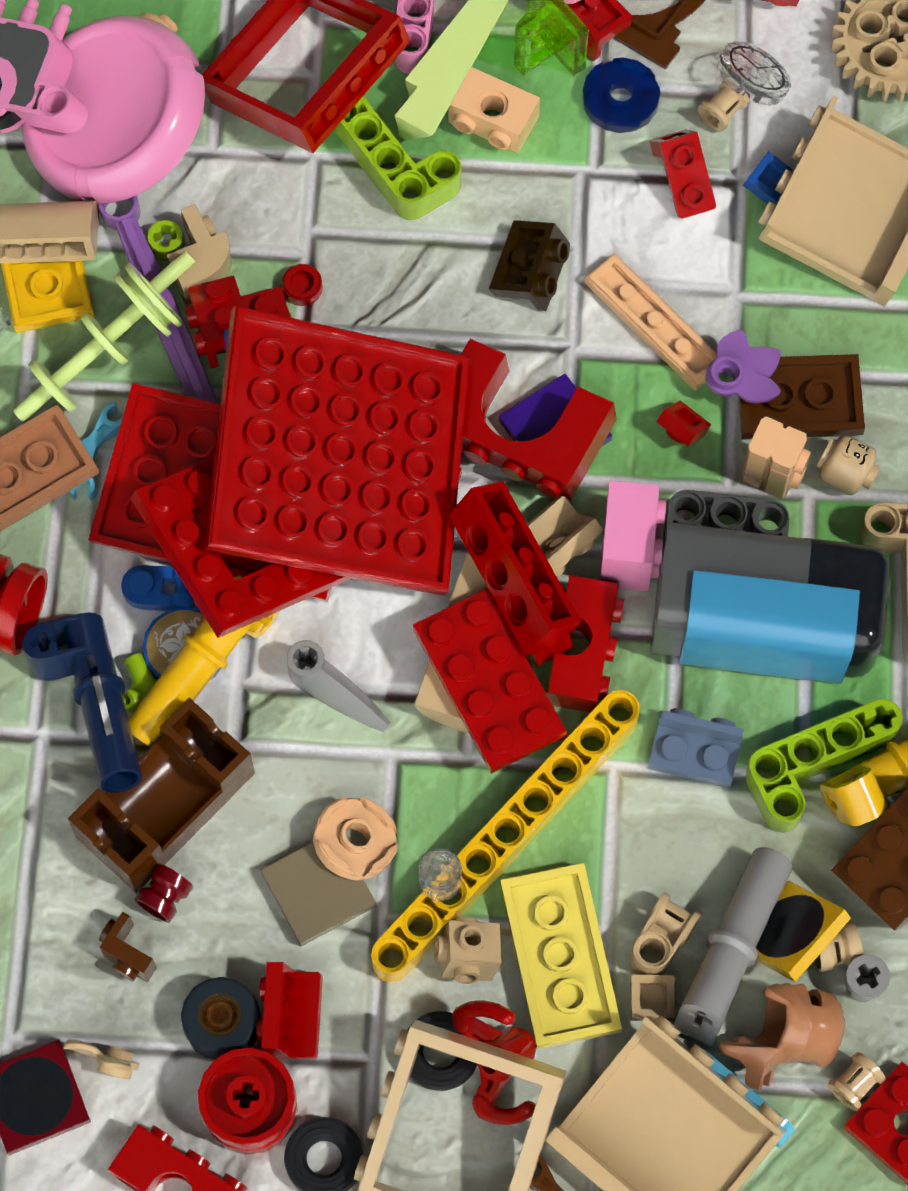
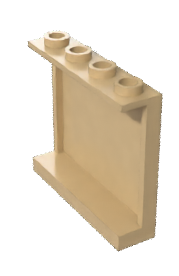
M833 95L826 108L819 105L808 124V127L814 129L809 140L802 137L791 157L798 162L792 172L785 169L775 188V191L781 193L776 204L769 201L758 221V223L764 225L758 240L885 306L896 293L908 269V148L833 109L839 99Z
M660 1015L657 1020L651 1016H646L641 1021L643 1024L562 1124L555 1127L545 1140L603 1191H739L785 1135L787 1130L780 1125L784 1118L775 1109L765 1102L758 1107L745 1096L750 1089L731 1073H728L725 1078L711 1067L715 1060L696 1044L691 1049L677 1039L681 1031Z

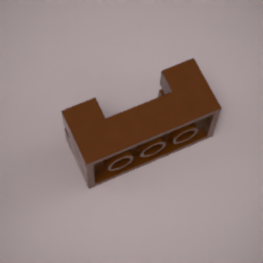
M188 698L159 727L162 736L138 759L142 780L137 786L119 793H103L98 788L68 817L76 838L135 893L151 879V873L157 864L165 865L255 774L251 753L227 731H221L214 723V719L191 698Z

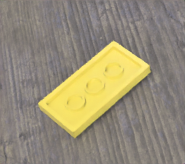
M581 863L500 880L536 1050L622 1033V1025L585 864Z

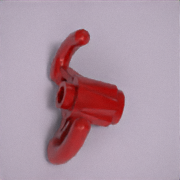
M478 1000L466 1002L456 1007L453 1011V1026L463 1036L534 1059L536 1043L533 1036L526 1029L510 1026L503 1031H499L476 1018L486 1017L504 1025H511L515 1021V1012L499 1003ZM477 1064L480 1070L481 1084L476 1095L473 1096L472 1106L480 1119L493 1124L513 1125L522 1123L533 1116L536 1104L532 1101H525L519 1106L509 1109L496 1106L495 1102L512 1075Z

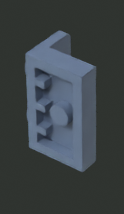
M673 708L670 709V712L661 711L648 769L730 788L744 729L736 727L734 722L723 718H712L711 721L694 718L695 715L692 712L684 709Z

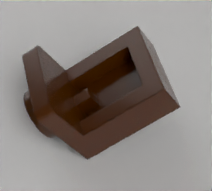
M122 912L117 920L110 919L105 925L99 937V941L102 942L99 948L103 956L114 963L112 969L116 973L134 982L136 977H139L148 983L157 967L153 958L124 942L134 923L130 915Z

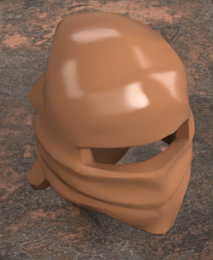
M777 983L766 986L764 993L768 999L762 1032L754 1039L738 1034L730 1039V1042H719L718 1050L723 1055L741 1061L746 1067L745 1084L756 1090H761L763 1085H771L775 1069L780 1064L803 1061L825 1068L835 1058L839 1050L846 1024L842 1006L836 996L824 990L812 989L808 992L804 984Z

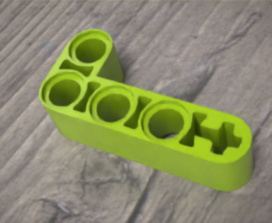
M364 96L352 108V119L349 112L334 129L387 202L403 219L416 220L454 198L461 189V161L456 154L447 150H440L415 164ZM363 134H371L375 136L374 138L369 140H363L359 138V136ZM385 163H393L397 165L393 169H384L380 167ZM440 172H447L452 176L441 179L435 175ZM408 192H415L419 194V196L414 199H408L403 197V195Z
M875 700L755 751L749 760L745 778L762 817L769 828L776 832L785 833L793 830L799 824L806 804L804 795L798 785L799 782L881 749L890 741L893 742L903 720V715L898 705L891 700ZM875 718H878L880 723L888 722L887 729L882 724L872 726ZM837 732H844L850 735L853 744L850 746H840L834 741L832 735ZM798 748H807L812 751L815 760L812 762H802L797 759L794 751ZM759 764H769L774 767L777 775L769 779L763 778L757 773L755 767ZM779 801L788 802L793 806L795 813L792 816H781L775 811L773 804Z

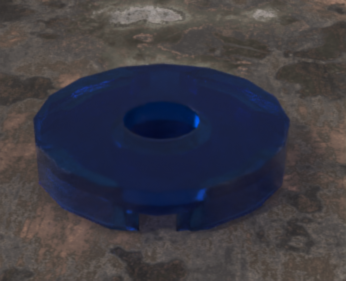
M624 57L613 58L611 62L605 64L602 62L594 66L586 76L582 90L584 110L591 121L604 130L616 133L633 132L647 125L657 113L661 95L660 87H658L655 75L651 69L638 60ZM623 88L628 90L632 97L626 101H617L611 96V92L615 89Z

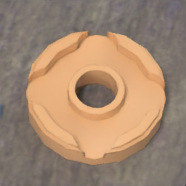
M349 797L339 798L326 806L314 825L312 840L316 854L327 869L340 877L356 881L373 878L387 868L397 852L398 843L395 822L383 807L370 799L361 797L359 800L348 799ZM353 829L361 832L365 837L366 845L355 846L351 844L346 837V831Z

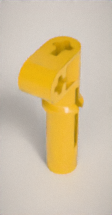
M238 574L235 580L242 578V576ZM280 611L220 638H217L204 618L194 633L186 634L183 637L186 641L185 645L128 718L132 734L151 747L162 736L159 727L188 698L195 701L220 667L224 670L228 666L227 657L243 636L247 633L253 638L260 637L272 625Z
M908 738L898 744L895 741L888 742L883 752L820 785L822 796L828 808L839 822L850 826L868 823L883 815L890 808L885 799L886 797L904 787L908 788Z

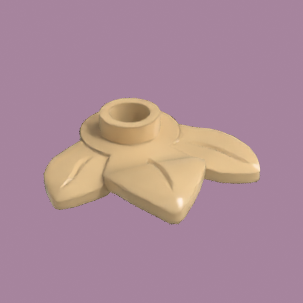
M68 1039L63 1046V1049H70L95 1058L98 1063V1071L122 1079L130 1080L133 1070H138L140 1063L132 1060L134 1052L109 1045L107 1052H102L97 1047L77 1039Z

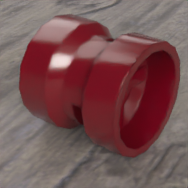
M159 863L151 873L152 881L150 886L152 888H141L134 901L154 917L163 922L170 923L177 913L173 902L178 903L180 899L187 898L194 887L182 875Z

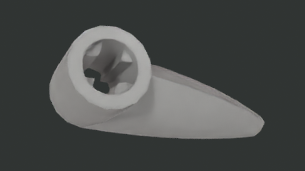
M302 640L290 647L287 653V666L291 681L296 686L336 711L364 725L385 732L391 724L388 718L357 685L325 660L323 650L317 643L310 640ZM310 659L314 661L313 668L307 666L303 670L299 668L300 661L305 663Z

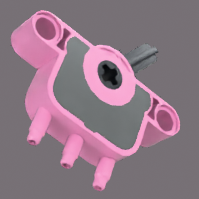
M0 0V133H8L18 129L25 122L30 126L63 133L79 131L87 121L88 109L78 97L65 87L72 68L73 57L71 50L62 42L70 21L71 7L65 4L60 5L58 13L55 14L50 29L42 25L34 24L39 7L38 0H27L18 21L1 18L6 0Z

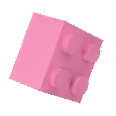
M609 481L600 580L619 583L618 589L648 592L650 579L659 577L663 550L662 530L666 512V500H658L659 485Z

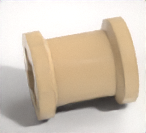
M724 79L720 84L719 91L709 102L703 101L698 107V113L709 127L718 132H723L728 127V120L738 109H745L750 99L745 90L736 82Z
M859 1052L852 1056L853 1063L837 1080L831 1079L827 1084L835 1097L854 1111L861 1107L860 1100L876 1083L882 1084L886 1079L881 1069L868 1057Z

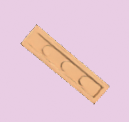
M615 253L585 277V284L694 391L706 383L707 368L712 361L717 359V352Z

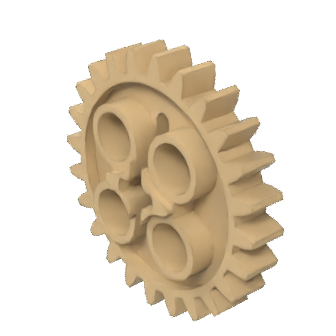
M847 0L843 12L837 13L836 25H833L831 38L834 39L831 45V52L837 53L834 64L835 66H845L842 74L843 79L855 76L853 86L855 90L864 84L868 86L867 97L869 98L878 90L881 91L883 102L887 101L890 93H895L899 103H902L905 93L908 92V23L899 19L903 17L908 18V0H855V3ZM863 29H871L876 33L869 34L864 32ZM884 61L890 64L891 66H880L879 64H877V62Z

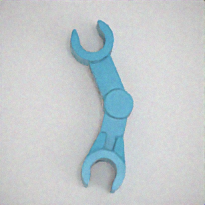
M115 402L104 407L92 433L87 438L81 440L93 461L98 453V449L105 441L118 435L122 418L116 422L109 421L110 417L118 410ZM92 477L82 483L90 485L88 489L90 501H93L98 493L97 485ZM78 486L70 490L74 500L77 498L76 490Z

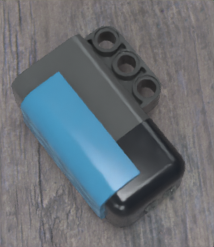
M681 490L671 497L665 520L662 560L657 582L650 653L679 657L678 664L763 676L841 684L844 677H862L874 667L883 645L886 627L889 622L887 607L891 591L889 587L890 562L888 556L882 549L870 545L788 537L789 512L782 503L775 500L696 490ZM687 510L693 513L695 518L684 520L678 517L676 512ZM728 515L734 518L737 523L726 525L721 523L717 517ZM769 520L774 522L778 528L767 530L759 522Z

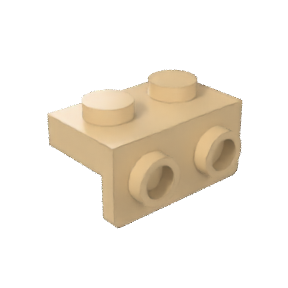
M564 496L554 499L527 523L557 578L565 571L564 566L575 556H580L589 551L595 544L594 539L604 531L595 518L577 514Z

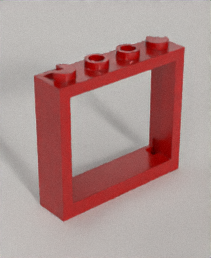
M267 0L202 73L205 93L211 104L314 153L411 41L399 15L366 0ZM309 6L368 33L295 117L236 89Z

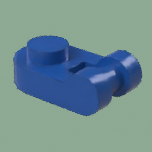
M135 566L129 569L123 576L121 582L123 597L133 608L167 611L179 607L194 608V599L174 567ZM164 584H175V593L164 594Z

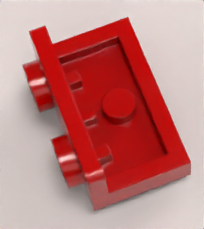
M234 275L187 288L191 304L185 305L184 309L190 329L198 327L199 331L192 333L199 357L207 355L211 369L219 367L215 351L226 349L224 330L229 329L231 310L235 306L244 307Z
M267 962L266 975H262L259 985L260 998L264 1002L263 1018L258 1020L256 1028L257 1041L263 1051L269 1052L277 1059H316L318 1057L322 974L319 972H295L284 962Z

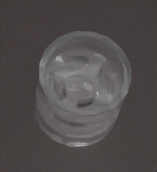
M440 848L431 850L423 856L418 870L419 884L422 892L428 898L435 901H445L454 897L461 888L462 866L458 857L453 852Z

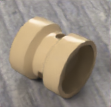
M854 922L847 923L815 959L816 967L820 973L831 971L836 965L840 964L849 966L853 959L863 955L860 934Z

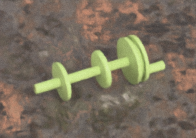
M186 250L183 251L150 282L131 263H128L124 267L128 275L124 277L118 272L114 278L134 303L106 328H103L90 314L84 313L81 320L94 338L54 374L37 360L28 363L29 368L42 385L13 410L15 415L22 422H25L52 397L68 411H74L77 407L76 403L64 386L104 350L122 365L129 362V358L116 343V340L142 316L145 315L165 336L169 337L173 333L169 325L173 323L180 327L183 321L161 293L196 262Z

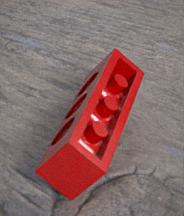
M504 481L471 488L448 516L525 656L557 648L582 621Z

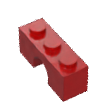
M569 575L566 594L582 621L574 630L584 634L590 645L585 651L577 655L554 654L547 696L553 706L591 713L597 706L598 700L602 701L608 695L611 677L603 676L605 661L614 662L618 638L610 637L612 622L621 623L625 600L617 598L619 583Z
M138 1124L108 1168L113 1177L134 1191H155L161 1183L169 1179H180L187 1182L192 1187V1191L247 1190L244 1184L227 1173L220 1179L207 1169L211 1163L193 1150L189 1149L184 1155L172 1147L171 1144L174 1139L154 1125L148 1131Z

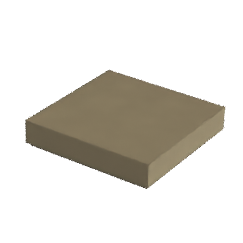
M313 842L261 869L262 876L300 946L377 907L376 901L365 881L343 878L327 869L317 856Z

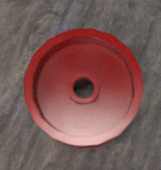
M0 554V651L15 656L23 651L22 639L25 633L31 627L37 625L45 601L48 574L45 568L26 562L19 564L14 569L11 557Z
M255 1048L234 1049L216 1058L203 1073L198 1089L199 1111L212 1138L227 1150L244 1155L264 1153L281 1144L293 1129L298 1112L294 1082L285 1065L269 1052ZM254 1097L256 1100L250 1102L249 1108L242 1107L241 1102L244 1098Z

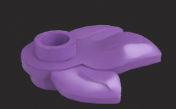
M743 330L731 332L718 343L717 359L712 361L707 368L706 383L714 393L720 396L737 395L748 403L756 404L773 400L780 394L781 390L770 377L777 369L781 351L770 347H749ZM721 374H729L733 380L731 382H723L719 379V376Z

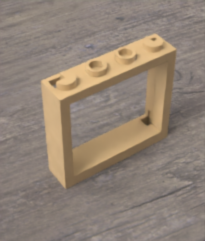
M419 1020L414 1021L409 1031L402 1029L394 1049V1054L401 1056L396 1073L388 1071L380 1096L387 1098L382 1114L375 1112L367 1134V1138L374 1140L369 1156L361 1155L355 1171L354 1180L361 1182L358 1191H403L377 1182L420 1044L542 1085L508 1190L529 1191L567 1071Z

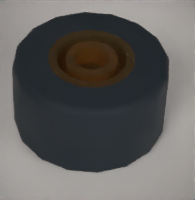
M225 977L207 979L195 986L184 1000L181 1012L184 1034L193 1049L205 1058L215 1060L231 1050L251 1048L257 1040V1022L261 1018L259 1006L249 988L239 981Z

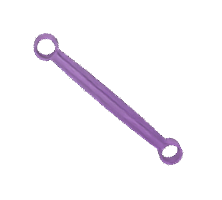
M137 195L128 198L133 203V208L123 216L117 217L108 214L105 209L109 203L98 204L103 222L109 228L118 231L129 263L150 282L162 270L138 223L141 211ZM167 287L161 295L178 314L183 324L177 327L171 323L169 327L173 333L169 337L165 336L155 326L185 395L217 403L170 288Z

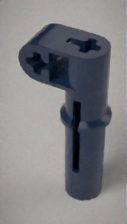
M86 612L31 627L22 639V647L32 674L44 681L57 680L74 675L76 686L73 689V698L82 708L100 787L110 793L125 792L133 789L141 782L142 773L122 696L125 693V682L120 676H117L104 619L96 613ZM67 645L68 649L60 651L59 646ZM95 676L100 677L113 734L107 736L92 678Z

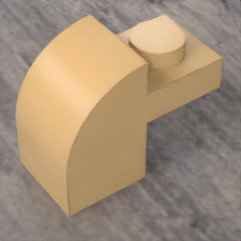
M196 204L181 209L183 226L192 245L167 255L168 265L185 250L196 261L174 281L185 305L191 303L187 288L229 277L232 266L227 232L223 231L216 234L209 216L201 217Z

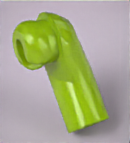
M142 653L133 654L123 662L132 679L126 695H122L126 712L131 714L156 683Z

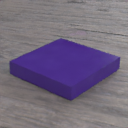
M563 374L499 415V422L513 441H529L539 438L556 425L573 396L576 387L568 376ZM611 433L608 434L602 446L612 441Z

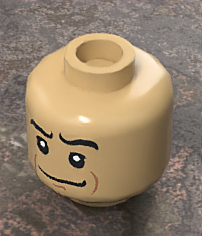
M846 434L840 436L838 440L830 439L816 467L821 469L820 478L824 483L850 496L856 494L861 486L869 490L880 470L878 466L874 465L876 460L875 449Z

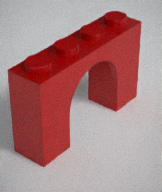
M470 338L461 353L463 356L470 357L462 451L475 463L486 465L488 462L500 468L501 472L512 480L520 482L525 479L536 484L537 488L549 497L558 498L560 495L571 501L617 420L614 402L577 387L558 422L549 432L529 441H512L502 438L489 428L486 423V415L493 399L510 372L506 354Z

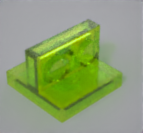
M526 0V14L515 26L514 65L524 76L555 55L574 77L586 68L589 29L563 0Z

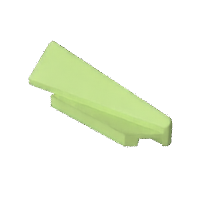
M468 0L407 76L405 82L409 98L395 114L401 138L405 140L430 137L435 133L509 0Z

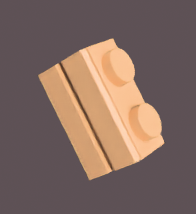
M767 416L761 419L748 446L741 476L742 482L758 489L763 486L765 487V492L781 499L787 496L790 487L798 490L811 455V451L805 449L807 442L806 433L790 426L785 429L783 428V423Z

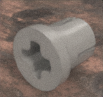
M861 955L853 959L845 974L847 992L858 1002H868L882 995L890 982V972L885 962L874 955ZM860 974L864 978L868 976L875 977L871 987L867 983L861 986L857 983Z

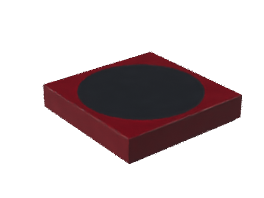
M60 1039L0 1063V1136L9 1156L91 1123Z

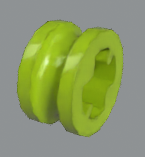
M158 221L148 231L147 238L154 256L160 260L168 261V254L185 246L182 229L173 221ZM171 234L172 240H170L169 246H161L163 235Z

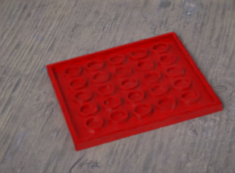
M235 306L231 310L204 550L442 596L447 594L450 584L455 528L448 515L457 505L470 357Z

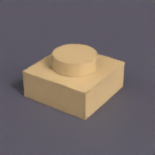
M631 974V1021H642L646 1016H651L657 1020L660 1015L668 1021H674L675 975Z

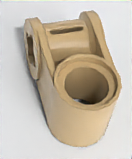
M664 892L651 911L644 928L634 943L630 956V965L633 971L641 975H663L680 947L682 948L689 939L702 915L698 912L691 914L670 901V895ZM652 947L660 952L662 960L657 963L646 962L641 957L640 951L644 948Z

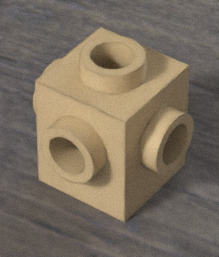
M469 917L449 920L442 936H436L434 944L435 962H441V978L454 979L462 984H471L479 980L492 981L502 963L500 923L478 922L476 919Z

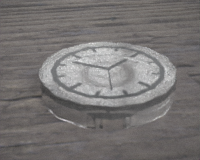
M734 41L726 44L718 57L720 60L717 63V67L723 80L736 93L744 96L748 92L755 96L752 101L757 104L771 106L781 103L791 87L790 76L785 68L772 55L755 45Z

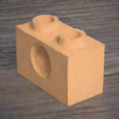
M471 67L448 108V122L464 134L470 135L473 133L488 140L497 149H509L519 154L539 118L540 97ZM489 110L498 111L500 114L497 116H488L485 114V112Z

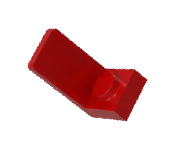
M685 129L649 140L653 156L661 157L663 160L677 217L684 219L715 209L716 202L698 132Z

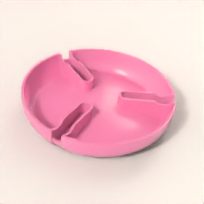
M106 17L76 29L62 40L71 50L73 57L72 68L65 87L78 97L88 109V118L84 126L74 133H63L30 126L26 122L22 124V134L28 157L40 176L53 189L70 199L87 201L88 197H93L98 204L118 202L136 196L154 186L170 173L180 162L194 140L202 119L205 101L204 78L195 69L196 66L200 65L190 46L178 34L163 24L144 17Z

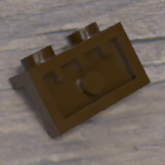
M513 220L489 286V290L495 297L530 300L538 311H547L550 300L556 293L557 281L570 251V243L557 225L547 222Z

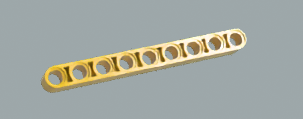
M617 690L608 694L376 941L372 948L371 958L374 973L379 979L384 982L394 983L405 978L434 947L436 936H442L448 921L461 918L627 740L637 727L640 710L639 702L632 693L625 690ZM621 707L626 709L631 717L625 721H616L609 715V711L613 708ZM588 737H595L602 742L603 747L597 751H588L581 745V741ZM559 767H568L574 772L575 777L570 781H559L553 776V771ZM539 797L546 802L547 807L540 812H531L525 807L524 803L529 798ZM509 827L514 829L519 836L513 842L504 843L498 840L495 834L501 828ZM474 858H483L490 864V868L484 873L476 874L471 872L466 865ZM451 888L460 893L461 899L456 904L446 905L440 902L437 896L444 889ZM422 919L428 921L433 928L425 936H415L408 929L410 924L415 920ZM393 950L399 952L403 957L401 964L394 968L383 966L379 958L386 951Z

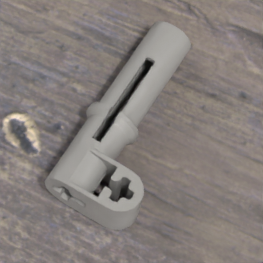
M765 847L756 848L753 851L718 930L712 931L706 941L708 951L702 964L699 966L674 1022V1026L681 1033L712 1047L746 968L755 964L758 957L756 946L792 871V863L782 853Z

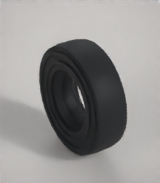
M435 1011L416 1019L462 1035L453 1026V1013ZM420 1044L410 1077L424 1088L435 1091H447L464 1084L473 1075L477 1063L456 1057L454 1062L446 1067H435L425 1059L423 1054L424 1045Z
M322 1117L303 1123L292 1133L286 1144L284 1163L291 1182L300 1191H348L357 1182V1180H354V1175L360 1157L364 1153L359 1137L350 1126L334 1118ZM321 1141L332 1142L339 1148L342 1155L339 1167L328 1175H320L313 1172L307 1164L309 1149Z

